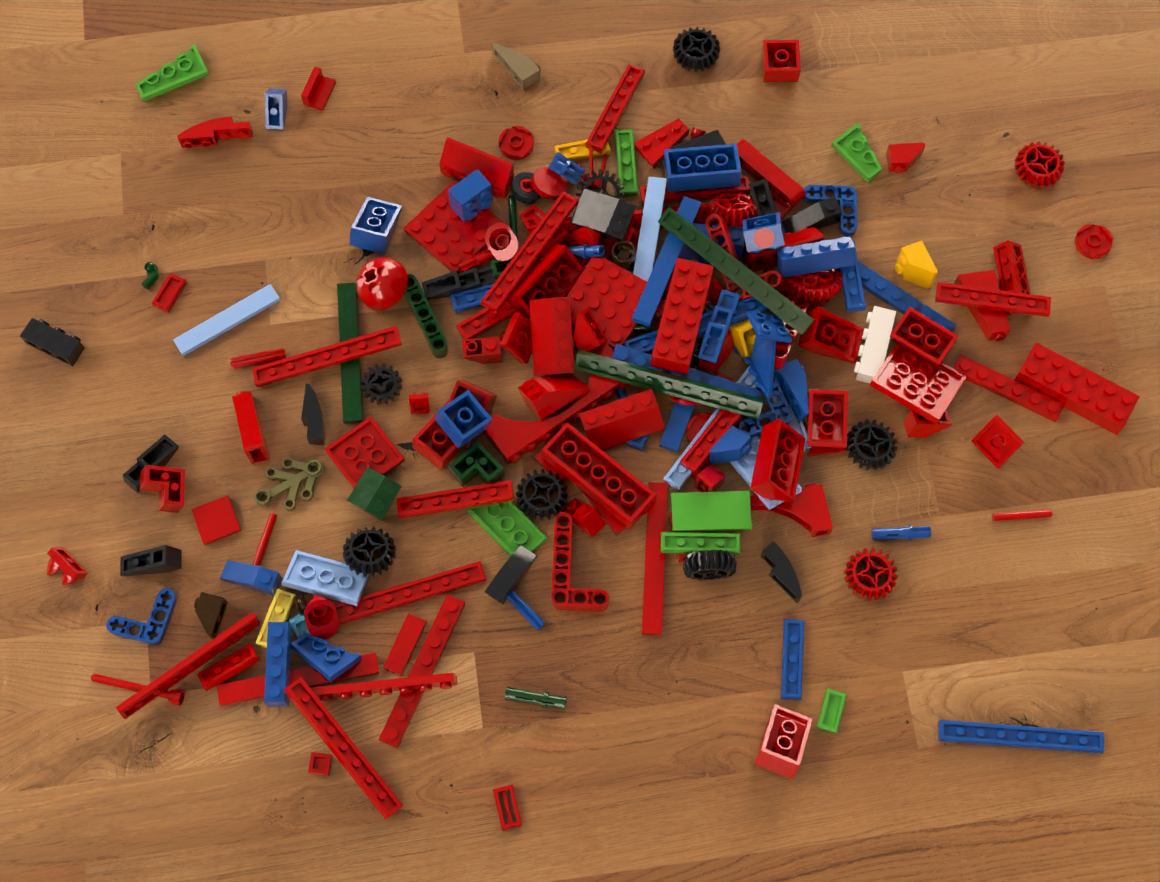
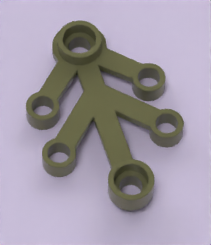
M289 457L285 458L282 461L284 469L292 470L295 468L302 470L298 474L279 471L274 467L267 468L265 474L269 480L278 478L286 481L270 490L259 489L254 496L256 502L261 506H266L271 502V498L290 488L288 497L284 501V507L288 511H293L296 508L295 499L300 482L306 478L305 489L301 491V497L304 501L312 500V489L315 479L324 472V466L319 460H310L307 463L294 461ZM286 462H292L290 466H285ZM317 467L318 470L316 472H312V468ZM270 471L275 472L273 476L268 475ZM309 492L310 496L304 497V494ZM263 496L267 497L265 501H261ZM289 502H293L291 507H287Z

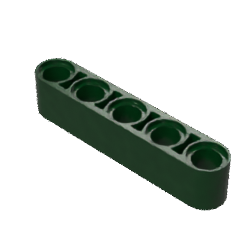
M407 274L408 284L414 285L406 288L405 298L432 354L436 358H444L449 351L447 340L417 278L412 274ZM415 299H421V301L417 303L413 302ZM428 314L426 318H421V315ZM431 329L436 330L434 333H428ZM437 345H443V348L436 349L435 347Z

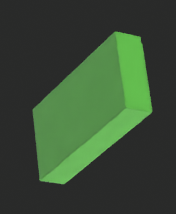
M827 688L816 728L834 734L837 733L847 694Z

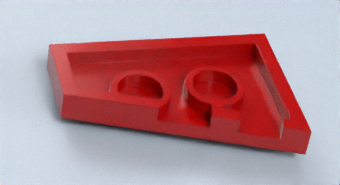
M678 118L634 143V147L647 163L655 169L658 166L657 163L662 158L664 159V150L680 144L689 134V129Z
M535 205L520 213L521 220L529 235H531L546 215ZM561 226L540 255H544L554 244H560L567 239L569 232Z

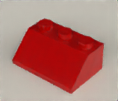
M909 307L890 334V337L939 366L954 346L958 335Z

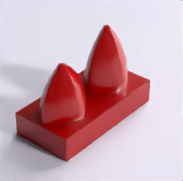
M51 547L47 552L51 557L47 565V575L55 574L63 569L62 585H69L77 579H84L88 574L63 547Z

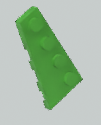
M194 44L190 47L189 51L186 53L182 52L177 56L176 60L170 64L167 62L162 66L161 70L151 73L135 85L143 102L208 76L209 73Z

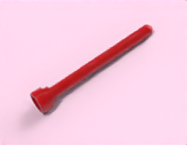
M91 675L93 682L136 692L146 686L104 675ZM178 688L171 689L170 691L167 690L158 697L166 698L171 704L181 706L185 698V690Z

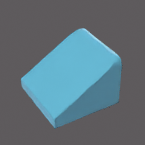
M304 612L289 619L297 638L306 633L310 634L307 629Z

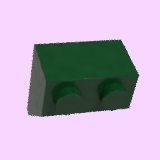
M367 467L347 501L376 519L382 520L402 486Z

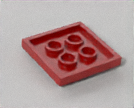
M371 416L324 449L353 489L367 467L385 476L405 461L404 457Z

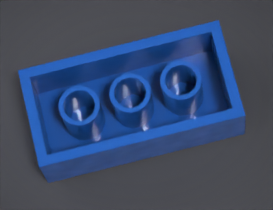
M737 144L664 150V169L668 192L740 186L741 166Z

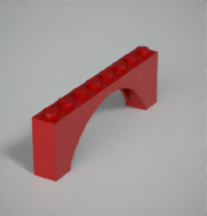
M606 341L590 351V353L612 358L614 352ZM591 374L587 384L589 391L581 395L566 411L549 419L530 422L509 420L499 417L496 413L491 416L492 421L483 432L508 465L512 462L516 463L522 458L523 454L534 451L541 442L549 441L554 436L553 434L558 432L567 422L570 424L574 420H580L579 413L599 407L600 403L605 399L610 400L613 398L619 388L624 390L630 384Z
M807 484L802 488V492L795 495L794 502L784 501L770 510L756 494L750 495L751 511H768L786 516L811 533V537L831 534L833 525L822 484ZM671 512V513H669V518H668V519H669V523H670L671 532H673V531H672V512ZM709 531V532H682V533H710L711 531ZM676 553L678 563L684 562V557L688 554Z

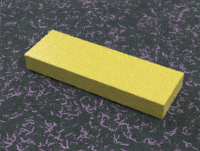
M281 589L276 590L255 644L257 646L267 649L268 622H287L294 604V597H297L296 594Z

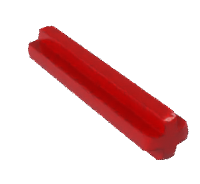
M284 348L234 357L230 359V365L232 369L281 360L286 358V352Z

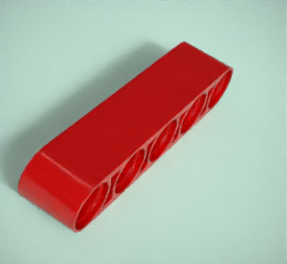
M744 139L737 143L740 166L757 181L767 179L771 191L790 204L792 208L805 197V190L750 143Z

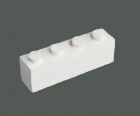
M874 306L872 312H868L866 323H869L868 329L864 328L862 339L865 342L864 345H860L858 356H861L860 362L856 361L854 373H857L855 380L871 383L883 365L896 311Z

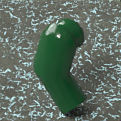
M147 262L144 266V269L147 270V278L141 285L147 290L159 278L158 267L152 262Z

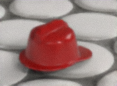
M495 223L487 229L485 242L493 256L499 261L512 259L519 249V242L511 228L504 223Z
M314 595V598L308 602L304 610L307 629L311 636L328 639L339 628L336 607L330 600Z

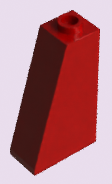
M995 270L960 274L954 284L1000 290ZM967 306L987 340L1001 341L1007 337L1010 327L1006 311Z
M251 391L239 392L232 396L244 452L251 464L268 460L270 456L254 397Z

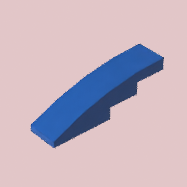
M721 290L717 306L715 305L711 321L708 324L698 355L699 359L717 363L730 329L740 294Z

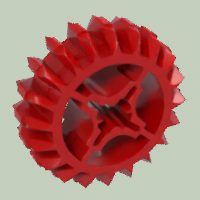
M1040 141L1036 145L1033 142L1029 146L1025 145L1018 152L1014 169H1017L1016 175H1021L1020 181L1026 180L1025 184H1032V188L1038 185L1039 189L1043 185L1048 188L1050 185L1056 184L1064 172L1065 161L1062 160L1063 155H1058L1059 149L1054 150V145L1047 146V142L1041 145ZM1031 157V162L1027 164L1026 159ZM1052 166L1053 171L1048 173V168Z
M735 192L720 194V196H715L711 200L709 207L710 215L716 214L724 218L728 227H742L744 219L758 217L757 206L754 205L755 202L752 196H748V194L743 195L742 193L738 194ZM714 220V223L718 224L719 220Z
M866 548L863 549L862 553L856 551V556L851 555L850 561L845 565L847 569L844 570V574L848 576L844 580L850 582L847 587L849 589L855 588L853 595L857 594V592L861 593L860 599L864 595L867 596L868 601L871 600L872 596L876 601L879 600L880 596L885 598L887 596L886 592L891 593L893 591L892 587H895L897 584L894 580H897L898 575L894 573L898 569L897 567H891L894 564V560L888 561L889 554L882 556V550H879L878 553H875V548H871L870 553ZM861 562H865L864 570L856 574V566ZM873 562L878 563L881 567L875 566ZM868 571L874 573V577L868 576ZM886 575L885 584L877 587L878 578ZM861 581L866 582L869 587L864 586V585H863L862 583H860V582H861Z

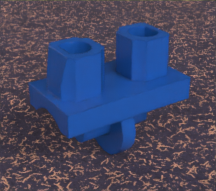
M559 152L556 153L548 167L575 185L585 171L584 168Z

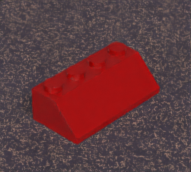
M447 137L439 163L441 173L446 177H453L461 181L478 169L491 184L492 195L506 199L514 179L513 163Z
M815 227L802 228L794 233L787 232L784 233L785 245L781 246V248L820 242L824 240V236ZM746 246L744 247V259L748 269L753 273L777 266V249L772 250L768 248L763 249L759 253H747Z
M554 244L526 273L508 299L517 310L530 319L529 300L564 297L573 288L584 269L566 245Z
M570 297L529 300L534 376L575 373Z
M652 388L579 413L587 438L602 451L622 445L627 441H633L665 430Z
M777 419L762 427L750 489L765 499L794 502L806 438L781 419Z

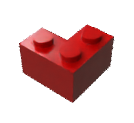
M146 465L140 475V491L159 492V511L178 513L184 506L185 469Z

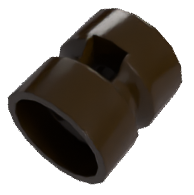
M629 241L615 243L612 248L611 262L627 271L633 270L636 257L634 245Z

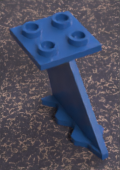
M747 311L746 315L756 333L751 357H743L742 360L750 365L748 372L756 377L754 384L762 389L763 393L770 398L773 388L776 341L791 343L792 338L782 319L777 315Z

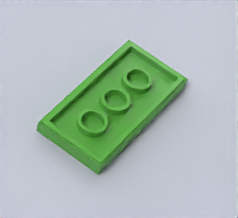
M749 491L671 493L673 532L752 530Z
M512 501L471 507L466 510L510 556L520 545L534 553L548 540V537Z

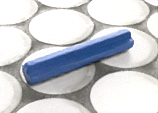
M513 590L508 600L536 630H540L545 625L544 621Z

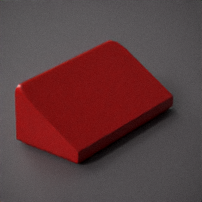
M585 226L569 233V237L565 240L569 246H583V244L597 246L601 233Z

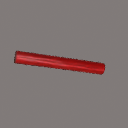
M1051 509L992 514L993 521L1052 517Z
M270 513L252 565H261L277 515L274 513Z

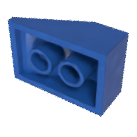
M367 197L351 226L350 245L385 254L390 245L402 205Z

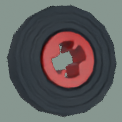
M519 173L511 183L513 197L522 203H534L541 197L532 186L533 173Z

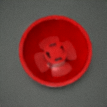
M379 257L368 261L360 269L356 279V290L360 300L368 308L376 311L387 310L396 305L403 297L407 288L408 276L406 269L400 262L388 257Z

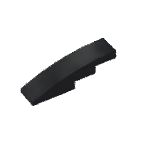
M491 266L477 270L475 267L461 273L453 271L424 281L422 286L426 299L431 300L450 297V294L493 284L497 278H494Z

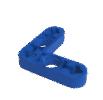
M808 185L805 187L806 195L803 199L808 203L816 204L817 202L830 199L825 196V192H833L842 210L839 222L840 233L845 237H851L855 234L857 229V193L852 186ZM810 191L813 192V194H814L813 197L810 196V194H809ZM850 208L852 209L853 213L851 215H846L843 212V209ZM847 221H850L849 227L851 228V230H847Z
M774 375L771 397H779L781 403L773 404L770 400L771 397L769 398L763 393L770 411L760 414L759 419L751 417L741 421L738 429L750 435L751 438L761 435L762 426L760 425V420L767 419L771 423L779 419L780 408H782V415L787 416L783 422L788 425L791 421V411L779 382ZM744 425H747L748 428L752 427L750 432L743 430Z
M169 588L159 591L148 623L113 616L106 623L107 630L115 636L150 645L160 644L164 639L177 602L176 594ZM169 594L172 598L171 600L168 599L165 604L163 596ZM158 612H165L166 617L163 621H156L155 617ZM118 622L121 626L125 627V630L119 627L114 629L112 625ZM153 624H156L157 626H162V628L157 627L156 629V627L153 626ZM133 626H140L139 634L132 636L130 634L131 628ZM156 630L158 637H154L152 640V638L150 637V633L154 634Z

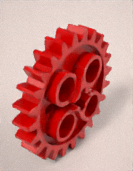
M838 268L786 277L784 278L783 286H786L785 290H791L790 294L797 293L798 298L804 296V300L810 297L812 301L815 298L821 301L822 297L829 299V295L834 297L835 293H839L843 277L841 272H837Z

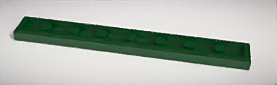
M355 282L337 284L339 341L343 342L359 337L357 290ZM360 358L341 363L344 424L363 422Z

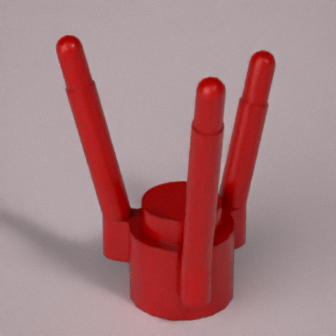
M593 148L589 149L590 173L587 174L590 178L592 177L591 171L594 170ZM604 154L601 165L602 175L604 174L607 154ZM583 173L581 179H583L586 182L587 179ZM602 179L593 181L589 184L588 188H598Z

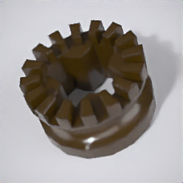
M304 594L300 598L294 597L298 614H301L307 606V603H304L306 602Z

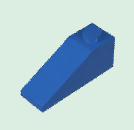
M796 359L785 363L782 369L775 370L774 376L777 378L787 402L800 423L809 414L805 370Z
M227 560L220 577L221 580L272 596L279 589L283 579L277 571Z

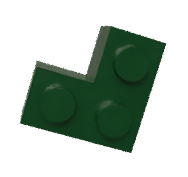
M479 442L475 443L449 465L450 474L462 487L477 475L486 484L498 482L505 476L504 468Z

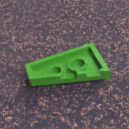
M859 122L832 142L831 146L867 183L881 173L882 168L874 152L871 151L868 140L861 131Z

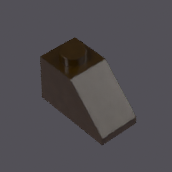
M201 592L200 597H197L194 603L195 612L207 635L214 639L217 636L228 602L224 597Z

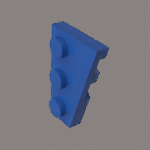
M308 633L291 643V649L330 682L361 661L360 654H351L346 652L343 647L338 646L336 648L331 646L327 641L313 635L311 636Z

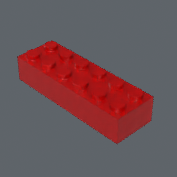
M677 258L650 366L688 375L714 266Z
M1037 342L1032 347L1014 379L1064 403V408L1116 435L1124 428L1140 398L1135 393Z
M568 422L542 449V458L630 530L656 502V493Z

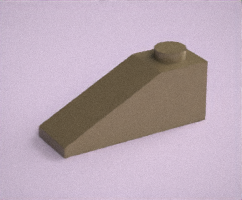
M495 42L492 44V54L522 90L540 80L541 69L536 62Z

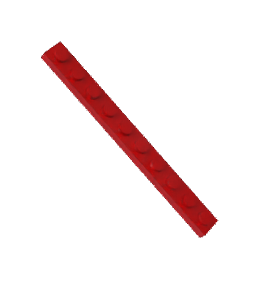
M609 239L598 244L604 246V248L600 249H605L603 257L607 260L612 259V248L616 243ZM589 257V259L575 258L585 269L592 257ZM507 299L497 314L485 308L457 324L456 329L464 340L473 339L510 318L514 312L520 311Z

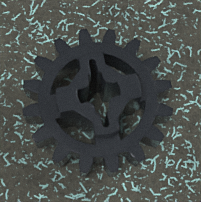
M376 364V369L374 370L369 367L370 373H364L365 379H361V384L363 385L361 389L362 392H365V398L370 397L371 403L377 400L378 405L381 404V401L388 404V399L395 401L394 395L399 396V390L402 389V379L399 376V372L397 370L393 372V366L387 369L385 364L382 365V368H379L378 364Z

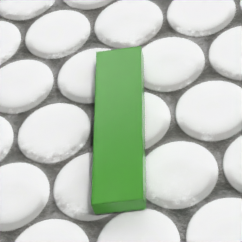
M633 129L615 130L618 179L621 180L619 186H624L623 189L619 190V193L623 192L625 196H638Z
M661 532V553L689 554L694 551L715 549L727 550L733 553V555H740V534Z

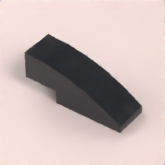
M306 384L301 420L304 426H308L307 440L309 444L325 445V424L322 410L310 384Z
M163 435L136 459L137 463L123 474L124 482L135 492L139 493L140 475L146 465L165 467L179 446L167 435Z
M773 541L762 551L761 558L773 568L769 576L798 603L802 593L796 573L784 552Z
M520 545L499 570L485 590V593L504 605L513 589H516L537 558V555Z

